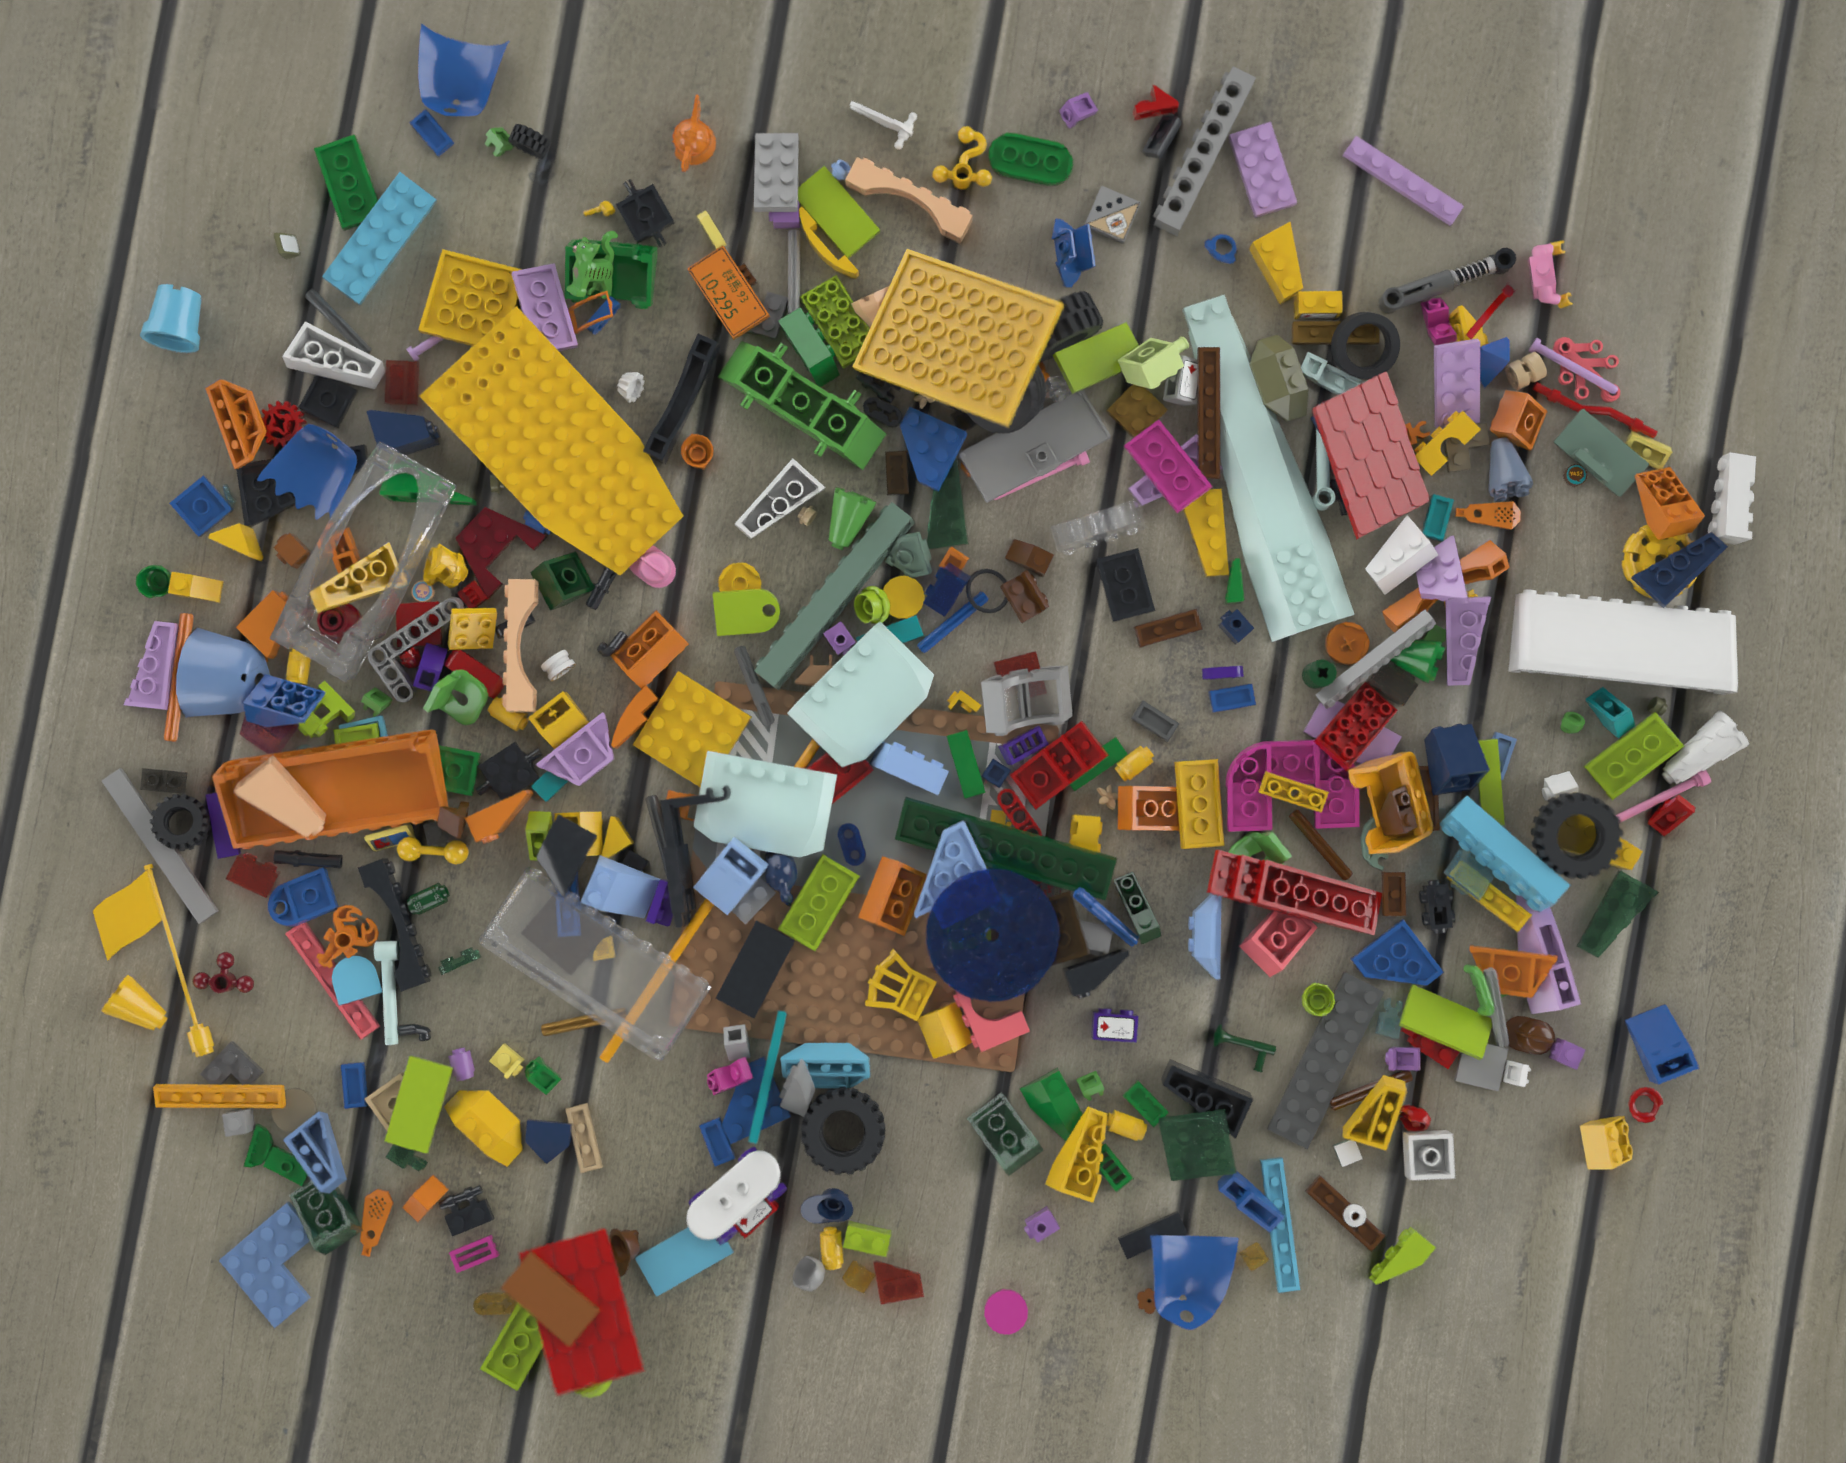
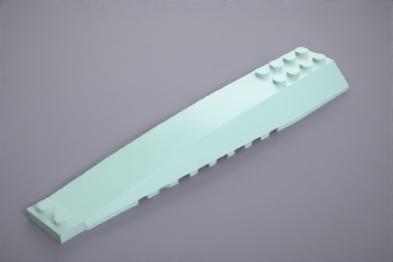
M1225 295L1183 308L1189 328L1188 334L1194 359L1197 360L1198 347H1220V461L1244 561L1271 641L1274 642L1296 633L1355 615L1327 532L1313 504L1312 497L1275 413L1263 404L1249 365L1251 357L1231 315Z

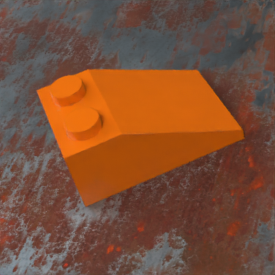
M1118 786V830L1179 831L1176 787Z
M524 790L466 817L465 820L475 841H483V844L499 839L498 834L506 830L534 795L533 790Z

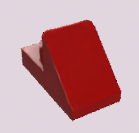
M1152 85V102L1150 100L1138 102L1134 106L1133 116L1134 120L1176 113L1179 103L1166 92Z
M1678 794L1672 800L1667 799L1663 801L1648 820V824L1665 837L1694 814L1696 807Z

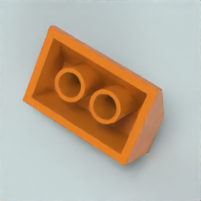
M656 610L627 638L620 649L610 656L624 673L642 689L645 685L651 683L678 654L682 653L689 643Z
M882 856L858 918L905 936L927 874L900 861Z

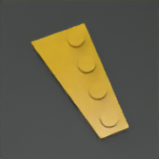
M1222 488L1210 489L1184 508L1183 511L1188 520L1206 577L1229 575Z

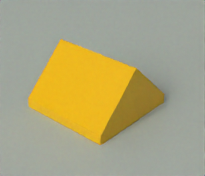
M243 524L232 525L210 533L208 538L261 562L263 560L254 530Z
M956 1002L921 1015L918 1019L933 1059L954 1053L972 1043L970 1031L965 1026L962 1018L963 1014Z

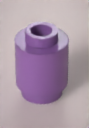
M465 1047L452 1050V1055L448 1057L450 1065L453 1067V1077L456 1076L457 1081L474 1077L473 1071H475L470 1050L465 1051Z

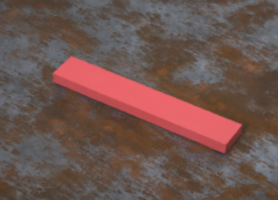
M305 922L286 932L285 935L358 1037L362 1040L379 1028V1023L362 999L339 1006L332 983V973L336 963L332 959L333 966L331 968L323 967L318 963L317 954H324L326 949L309 925Z

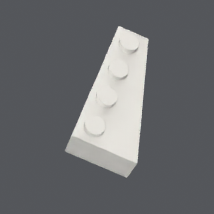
M1730 452L1719 459L1717 469L1720 472L1714 486L1716 498L1711 506L1713 518L1709 524L1708 533L1713 532L1726 544L1736 545L1752 539V532L1748 531V524L1753 522V513H1749V507L1754 501V493L1750 490V486H1753L1755 483L1756 456Z
M792 459L738 519L735 526L748 538L752 539L823 491L826 487L797 461Z

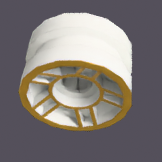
M566 650L556 653L541 665L542 670L549 674L547 677L550 681L562 677L576 665L573 659H569V654Z

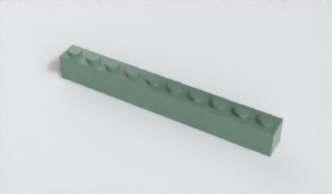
M891 502L889 506L886 505L879 513L880 517L876 522L869 524L863 538L858 539L853 544L850 554L844 556L839 561L837 570L834 573L831 572L826 577L823 587L820 590L817 589L812 594L810 603L799 610L797 619L785 627L784 635L779 640H775L770 646V652L766 657L763 656L757 662V668L754 671L777 690L786 682L824 635L823 633L829 629L890 554L898 537L905 535L915 523L911 516Z

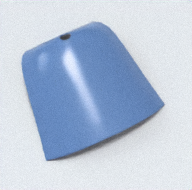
M196 628L188 636L181 650L176 676V694L179 707L184 716L187 718L245 712L243 702L256 687V675L258 673H262L263 676L265 674L270 675L264 655L249 643ZM242 674H246L245 682L241 680Z

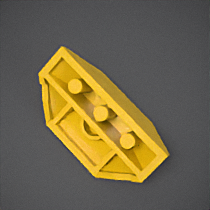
M459 1090L444 1106L454 1125L488 1157L508 1167L523 1151L520 1119L489 1090Z

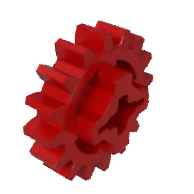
M276 401L275 407L269 403V410L262 409L261 411L264 414L262 420L267 431L264 439L267 438L266 443L280 448L281 445L284 447L302 428V425L307 424V421L301 419L304 413L298 411L296 405L291 406V403L285 401L284 404ZM281 411H287V412H290V414L287 413V414L283 415V414H281L280 412H281ZM280 419H281L282 421H284V422H283V426H284L283 428H284V430L280 428V427L282 426ZM280 434H281L282 436H284V438H275V437H274L275 435L278 436V435H280Z

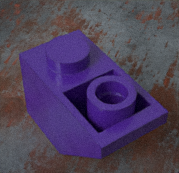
M426 643L413 684L414 687L432 692L435 684L438 683L448 649Z

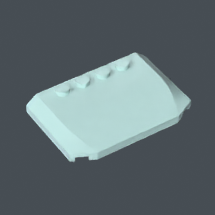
M878 622L787 714L841 767H845L865 760L927 698L934 674L881 622Z
M707 751L699 795L706 794V789L711 787L714 790L713 795L715 797H722V788L726 785L730 787L731 795L726 801L698 804L693 827L714 842L729 844L735 837L748 848L783 855L802 857L823 851L837 775Z

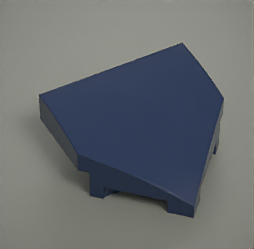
M528 1119L525 1142L548 1164L570 1146L572 1123Z

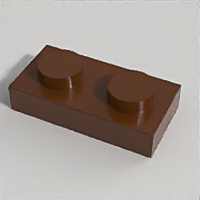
M1382 872V916H1406V872Z

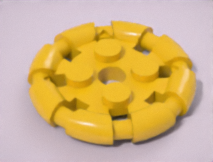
M1647 524L1640 527L1636 534L1632 533L1623 548L1624 560L1621 561L1624 576L1627 581L1633 584L1634 590L1645 597L1653 599L1631 579L1632 576L1655 564L1657 555L1665 559L1674 552L1681 550V547L1676 544L1678 541H1681L1684 545L1683 548L1694 542V540L1692 541L1687 536L1689 533L1658 540ZM1643 538L1648 541L1645 546L1641 543ZM1633 554L1638 555L1637 562L1633 561ZM1696 578L1686 588L1689 589Z

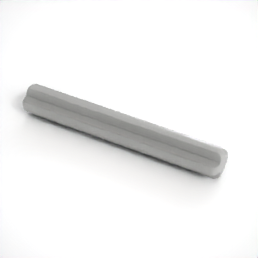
M799 230L788 231V313L790 314L800 308Z
M1488 968L1484 969L1483 974L1494 1003V1013L1491 1015L1496 1045L1504 1048L1509 1045V1038L1496 970Z

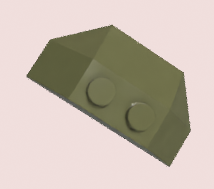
M1278 334L1258 340L1249 365L1263 404L1286 422L1306 416L1309 388L1294 348Z

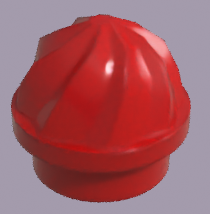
M413 646L398 655L401 659L400 663L407 668H416L421 662L420 651L418 649L415 650Z

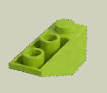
M1409 1227L1408 1230L1405 1229L1401 1232L1397 1244L1394 1247L1391 1246L1386 1251L1385 1259L1381 1264L1378 1263L1371 1270L1372 1275L1369 1278L1377 1285L1423 1265L1436 1247L1412 1227Z

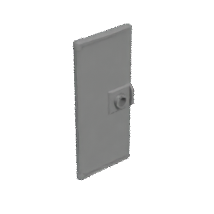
M1080 390L1040 410L1027 425L1018 431L1005 434L996 433L959 452L958 458L966 467L985 502L988 503L1038 476H1043L1055 470L1060 464L1111 439V436L1089 401L1085 391Z

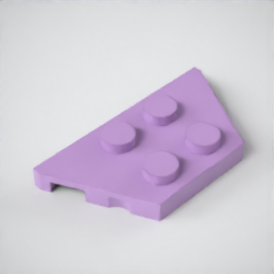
M1453 535L1435 546L1434 549L1438 556L1416 571L1419 591L1423 599L1449 601L1451 598L1459 599L1461 603H1469L1456 541Z
M602 712L536 765L578 786L588 781L614 760L605 713Z

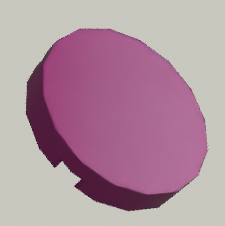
M1001 1289L988 1297L985 1303L984 1316L987 1324L993 1331L999 1334L1010 1335L1018 1332L1024 1326L1028 1318V1307L1018 1292L1012 1289Z

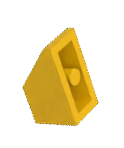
M171 572L168 593L220 603L223 581Z

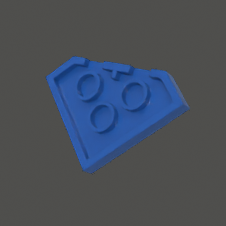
M909 407L900 424V428L918 482L939 492L968 434L962 429Z
M1400 920L1350 959L1363 977L1427 986L1444 973L1404 920Z
M765 1056L748 1063L753 1078L737 1086L722 1122L730 1144L744 1139L750 1134L766 1064ZM774 1076L772 1077L761 1130L791 1117L789 1110L780 1107L783 1099L779 1098L781 1092Z

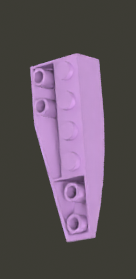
M1516 895V903L1532 914L1525 925L1517 932L1518 951L1558 956L1556 963L1532 998L1526 997L1531 1014L1557 1011L1580 1005L1581 1002L1570 964L1550 907L1541 912L1535 911L1527 905V901L1521 895Z

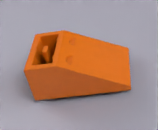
M1671 467L1635 475L1647 525L1658 540L1692 533L1705 517Z

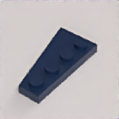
M1710 532L1660 562L1651 565L1644 571L1635 574L1631 579L1659 605L1665 608L1728 546L1713 532Z

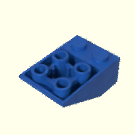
M265 674L243 702L246 721L264 727L304 723L324 697L325 691Z
M1666 1004L1624 1020L1650 1082L1659 1085L1699 1069L1689 1043Z

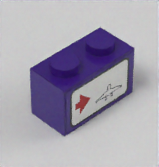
M1098 1008V1011H1093L1091 1038L1093 1040L1137 1043L1139 1016L1133 1014V1010L1120 1009V1013H1113L1110 1008Z

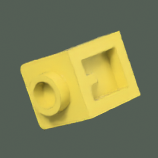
M504 1043L490 1059V1062L505 1074L504 1077L508 1079L511 1076L516 1077L523 1069L521 1064L525 1059Z

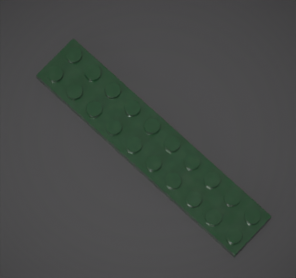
M909 797L904 799L895 840L936 851L943 830L964 821L985 866L1073 892L1082 887L1092 897L1106 901L1118 858Z

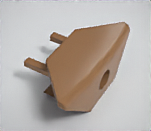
M810 655V666L795 680V684L813 687L833 667L832 655H829V665H813V655Z

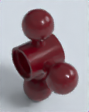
M222 952L216 959L218 967L221 968L220 973L210 978L207 973L199 972L195 974L192 982L194 987L200 990L206 989L210 985L211 989L216 993L228 992L235 987L242 993H248L254 988V980L247 975L241 976L237 980L233 973L228 972L229 968L234 964V956L229 952ZM221 977L227 980L225 988L220 985Z

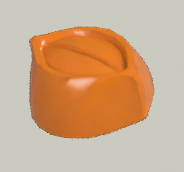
M691 434L681 446L682 458L688 465L705 470L713 456V445L707 437Z

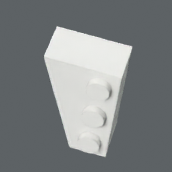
M1407 515L1365 569L1385 595L1438 556V553L1427 537Z

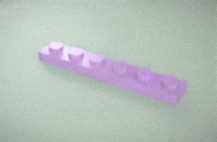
M1355 136L1343 154V157L1449 226L1453 224L1464 207L1357 136Z

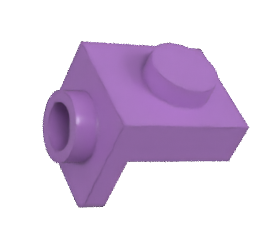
M1389 1048V1052H1386L1385 1056L1386 1065H1389V1071H1419L1420 1048Z

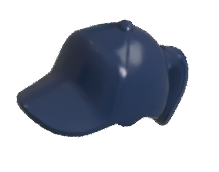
M766 852L764 861L769 865L764 870L765 880L770 887L780 893L781 901L787 906H791L793 895L790 893V890L797 880L795 861L789 855Z

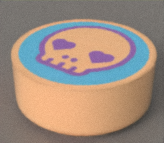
M418 581L412 587V596L419 602H429L435 595L433 585L428 586L424 581Z

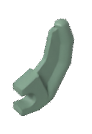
M1371 817L1364 825L1360 837L1362 856L1372 867L1383 871L1384 866L1379 865L1377 861L1380 857L1388 859L1389 856L1386 853L1369 854L1365 842L1367 833L1376 827L1375 819Z

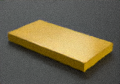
M1218 759L1174 762L1181 849L1224 846Z

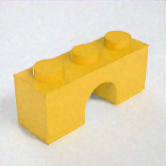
M1463 410L1460 413L1455 411L1446 419L1449 423L1443 429L1439 426L1430 434L1432 439L1427 444L1423 441L1414 449L1418 463L1431 476L1448 461L1440 448L1445 439L1454 437L1465 445L1481 430Z

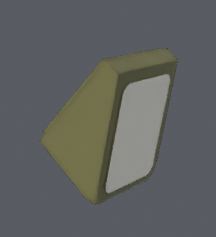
M274 233L278 253L287 260L301 255L295 235Z

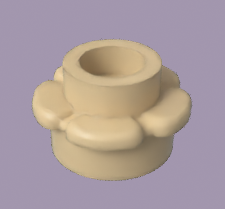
M804 506L798 514L800 524L809 526L817 515V511L813 510V506L808 508Z

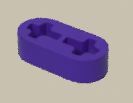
M1243 666L1202 669L1203 680L1244 677Z

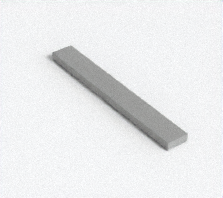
M119 768L103 779L102 783L198 924L203 923L219 912L179 851L170 849L155 838V834L151 831L153 827L150 824V819H153L152 812L124 770Z

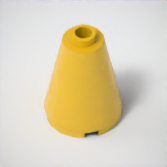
M129 975L123 979L101 1010L107 1015L152 1031L156 1027L161 1029L168 1019L165 1017L167 1012Z

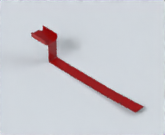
M1505 285L1501 290L1502 293L1491 303L1467 332L1466 336L1472 340L1496 309L1515 293L1510 285Z

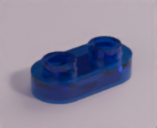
M852 823L843 824L838 830V839L844 858L848 864L858 866L866 858V851L859 829ZM846 830H851L853 832V836L851 838H847L845 836ZM852 851H858L859 858L853 859L851 857Z

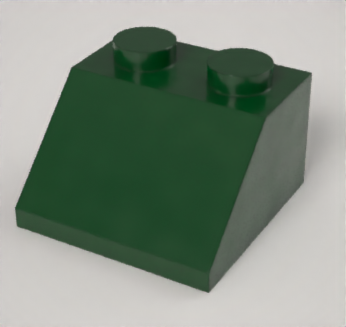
M576 551L544 561L530 572L533 579L539 582V590L550 611L566 606L591 593L594 589L593 583Z

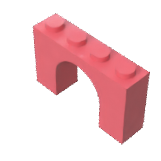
M996 949L947 968L948 974L945 975L949 987L954 986L957 994L953 995L958 1008L963 1007L965 1015L962 1018L966 1028L971 1027L974 1035L970 1036L975 1049L979 1047L981 1052L1030 1032L1021 1009L998 1019H986L978 1015L971 1005V993L975 985L982 979L1004 971Z

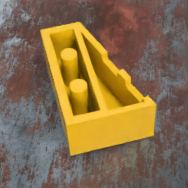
M1290 221L1253 241L1249 247V251L1280 305L1295 297L1298 291L1303 289Z

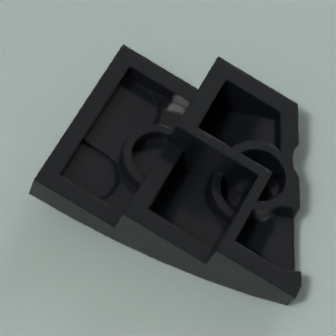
M558 815L539 850L537 860L545 869L547 875L559 890V893L565 897L575 881L576 874L585 862L586 855L595 843L597 835Z

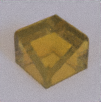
M1258 1242L1239 1252L1250 1271H1254L1269 1261L1268 1256Z

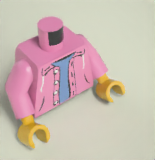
M1564 241L1537 245L1532 249V257L1528 258L1533 300L1539 299L1543 303L1558 305L1560 309L1573 304L1568 299L1572 296L1571 293L1556 294V278L1552 256L1565 253L1561 249V244Z

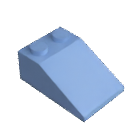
M600 855L583 893L581 903L601 911L645 918L660 879Z

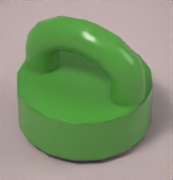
M1567 712L1561 720L1560 728L1565 733H1577L1583 729L1585 719L1576 712Z

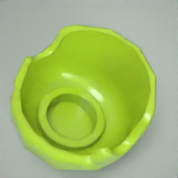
M1312 983L1304 989L1301 996L1303 1008L1313 1016H1325L1333 1010L1335 1004L1334 993L1325 984Z

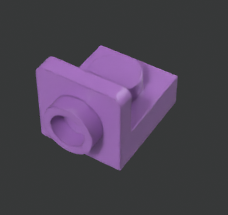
M1087 92L1067 100L1059 110L1062 119L1069 128H1073L1078 121L1093 116L1098 111Z

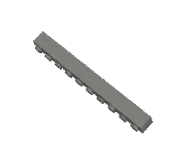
M1423 610L1336 678L1332 684L1316 694L1318 700L1326 709L1334 706L1335 702L1344 698L1349 691L1354 690L1358 684L1366 681L1380 667L1389 663L1390 659L1398 656L1403 649L1409 647L1416 639L1421 638L1426 631L1431 630L1436 624L1434 619L1426 610Z

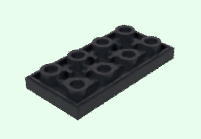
M756 920L715 999L754 1019L796 940Z

